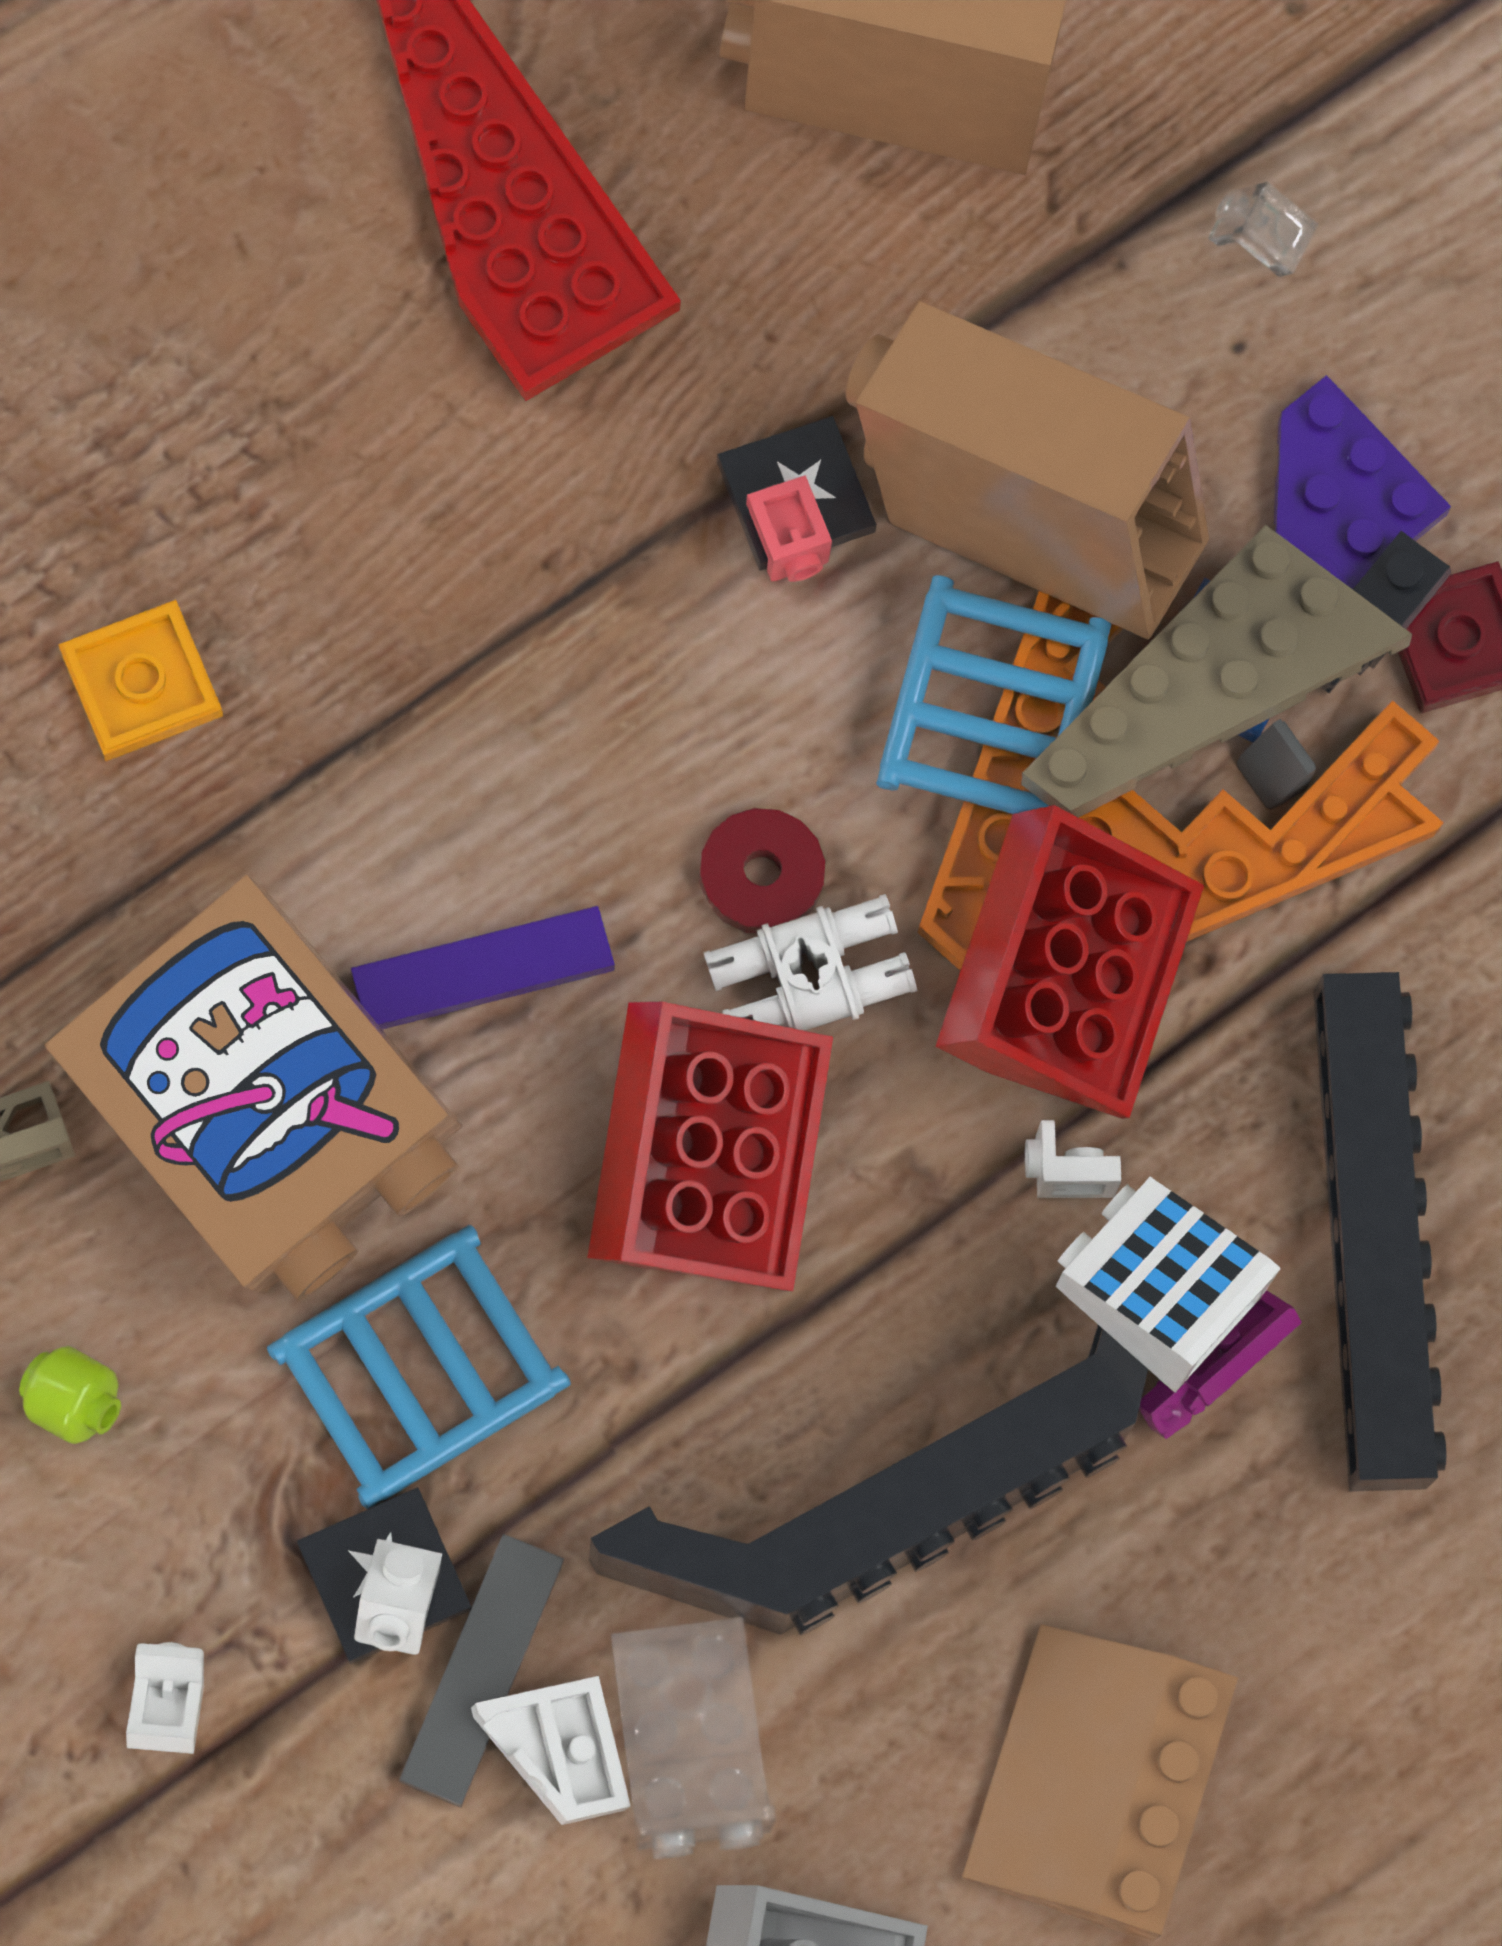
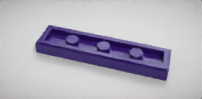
M595 906L352 967L351 974L358 1001L383 1030L612 972L615 969V964L599 907Z

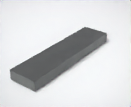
M502 1535L399 1779L400 1783L462 1808L490 1741V1737L473 1718L471 1707L478 1702L509 1695L563 1566L564 1558L508 1535Z

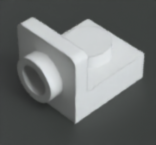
M1041 1120L1036 1138L1026 1139L1025 1174L1026 1178H1037V1198H1114L1121 1183L1120 1156H1104L1103 1150L1093 1147L1073 1148L1067 1150L1065 1156H1056L1054 1120Z

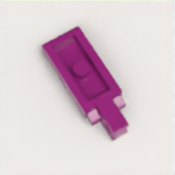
M1266 1290L1257 1303L1176 1392L1172 1391L1159 1379L1156 1386L1141 1399L1139 1409L1148 1426L1157 1434L1167 1439L1190 1423L1192 1415L1205 1411L1206 1406H1210L1218 1397L1230 1389L1237 1380L1302 1323L1294 1307Z

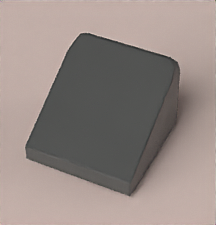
M1281 719L1266 729L1240 755L1236 762L1238 769L1264 806L1269 810L1279 807L1306 790L1316 771L1315 763L1286 722H1282Z

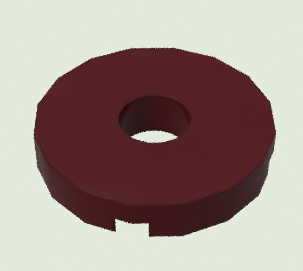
M753 808L731 815L712 831L701 852L699 882L703 894L713 907V911L724 923L745 933L757 934V930L762 929L764 924L768 923L770 928L808 916L813 911L823 891L825 858L818 838L801 820L780 810ZM755 858H768L777 864L780 876L773 884L767 886L756 885L746 877L744 872L746 864Z

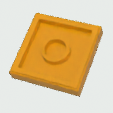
M176 600L58 644L64 663L106 762L223 717L219 700Z

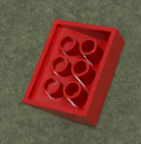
M1056 805L1013 814L935 1047L989 1074L1121 1119L1130 1118L1204 885Z
M663 1001L628 1002L587 1258L793 1292L833 1037Z

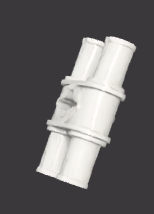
M886 894L836 912H831L830 907L823 908V906L816 908L817 913L770 928L768 923L764 924L762 929L757 930L758 937L711 952H703L715 991L770 973L771 978L778 977L781 986L776 988L777 995L731 1010H722L723 1014L806 1031L849 1016L852 1017V1020L859 1019V1015L864 1014L863 1007L905 993L917 992L912 969H909L910 963L905 952L900 953L899 956L852 971L849 965L843 967L840 956L845 955V948L888 934L894 935L898 933L893 913L889 909L890 904ZM803 953L807 955L809 961L813 962L814 967L819 970V990H814L812 982H808L807 977L802 974L801 964H803L801 955Z

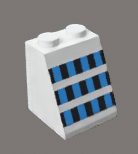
M1149 1177L1137 1191L1128 1184L1120 1190L1101 1213L1109 1222L1093 1239L1083 1232L1066 1249L1058 1260L1065 1270L1062 1272L1055 1287L1172 1391L1176 1392L1257 1303L1281 1268L1256 1248L1152 1177Z

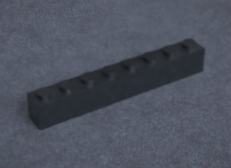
M1399 972L1323 974L1313 991L1349 1492L1427 1489L1438 1478V1471L1445 1470L1447 1452L1444 1433L1442 1431H1434L1433 1406L1440 1405L1442 1388L1438 1367L1429 1366L1428 1343L1435 1342L1437 1322L1434 1305L1425 1304L1423 1279H1429L1431 1276L1432 1257L1429 1241L1420 1240L1418 1216H1425L1427 1192L1424 1178H1415L1413 1154H1419L1421 1151L1422 1128L1419 1116L1410 1115L1409 1092H1415L1417 1086L1416 1058L1413 1053H1405L1404 1030H1410L1412 1025L1411 996L1409 992H1401Z

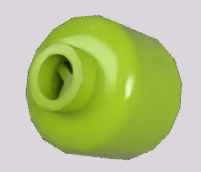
M70 1346L54 1349L51 1353L47 1351L40 1353L28 1365L20 1382L19 1393L23 1397V1408L26 1417L31 1422L71 1444L87 1441L96 1433L100 1435L106 1433L117 1420L121 1410V1401L117 1399L119 1384L116 1373L109 1367Z

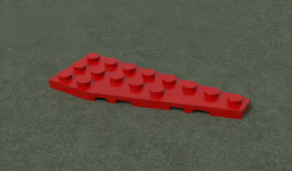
M376 0L459 306L525 402L679 312L681 306L680 298L470 0Z

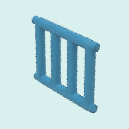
M934 575L921 612L880 762V771L876 785L881 789L895 791L898 790L899 784L1011 814L1047 807L1048 805L1033 793L907 760L916 727L1032 758H1037L1056 739V737L924 703L931 671L944 672L1066 705L1058 733L1059 736L1094 699L1112 624L1098 617L1090 618L1089 624L958 590L953 588L954 581L941 575ZM947 613L1081 648L1073 680L940 646L939 642Z
M470 1224L456 1233L448 1235L353 1292L267 1346L269 1355L279 1365L286 1362L359 1480L361 1486L356 1490L359 1494L360 1503L365 1509L373 1507L382 1500H387L552 1399L557 1393L571 1385L569 1377L559 1366L553 1369L550 1367L476 1249V1247L481 1245L478 1233ZM452 1263H455L529 1381L496 1402L421 1284L422 1281ZM397 1296L403 1302L473 1415L441 1436L435 1430L365 1317ZM341 1330L346 1334L417 1449L385 1470L378 1463L309 1349Z

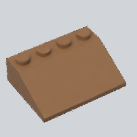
M1040 1624L961 1879L1149 1942L1156 1940L1162 1935L1238 1677L1172 1655Z

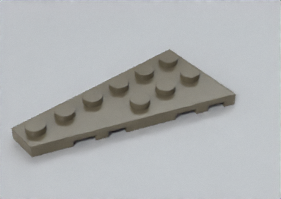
M1265 525L1023 771L1021 785L1048 806L1056 805L1079 818L1135 789L1136 782L1167 766L1173 769L1191 760L1193 753L1217 740L1223 743L1306 700L1308 693L1336 678L1343 681L1362 670L1363 664L1387 652L1391 656L1407 648L1410 645L1412 634Z

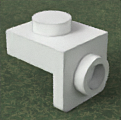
M377 1539L360 1597L354 1635L356 1641L373 1645L385 1651H399L413 1655L419 1653L426 1617L440 1571L442 1553Z
M165 1642L158 1645L144 1643L137 1645L135 1653V1682L126 1731L127 1748L194 1754L204 1690V1652L202 1649L185 1647L173 1642Z

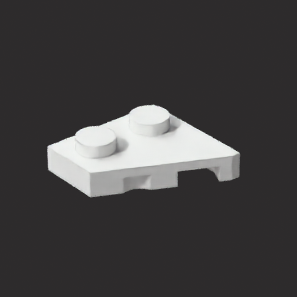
M599 1676L478 1702L471 1707L473 1718L561 1825L625 1811L631 1806Z

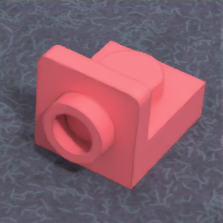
M806 475L747 494L746 505L768 557L767 572L770 580L774 582L787 577L790 582H797L819 573L823 569V565L829 562L832 539Z

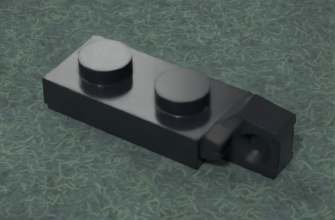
M1400 531L1353 590L1403 628L1407 629L1451 574V569L1441 559ZM1385 654L1363 664L1362 670L1358 674L1361 675L1369 666L1374 669ZM1336 678L1321 686V688L1330 694L1340 682V679Z

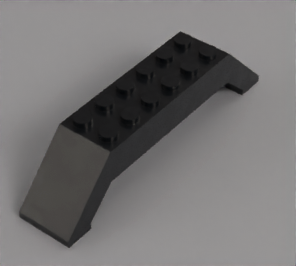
M1097 1325L1087 1359L749 1544L658 1521L651 1507L648 1506L591 1537L589 1561L598 1575L780 1635L793 1627H796L800 1635H804L831 1620L835 1616L832 1611L839 1606L838 1603L852 1595L858 1604L869 1600L892 1585L890 1579L897 1574L896 1571L911 1564L915 1572L923 1570L948 1555L949 1551L947 1548L960 1535L968 1532L972 1541L979 1539L1006 1522L1004 1516L1009 1514L1013 1510L1012 1507L1018 1503L1025 1501L1029 1509L1035 1508L1062 1492L1063 1488L1061 1485L1070 1479L1069 1475L1081 1469L1085 1478H1088L1120 1459L1117 1454L1127 1448L1125 1439L1137 1420L1148 1368L1102 1327Z

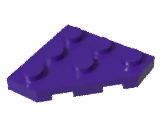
M1327 375L1281 412L1278 420L1277 436L1279 449L1278 471L1275 480V532L1352 590L1400 531L1417 541L1448 515L1451 509L1448 502Z

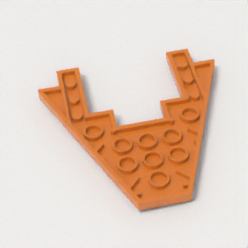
M1041 591L1038 592L1033 606V610L1089 624L1090 618L1097 617ZM1114 624L1111 625L1108 644L1123 628ZM1024 633L1013 665L1073 680L1081 648ZM1098 681L1094 699L1106 688L1100 681ZM1004 689L993 721L1057 738L1066 705ZM1392 700L1271 830L1224 789L1183 832L1179 831L1134 790L1113 799L1079 818L1204 885L1186 941L1188 942L1434 837L1440 831L1444 822L1401 785L1429 757L1440 741ZM984 745L973 777L1030 792L1021 785L1022 773L1036 758ZM966 801L963 802L917 932L960 971L1013 815Z

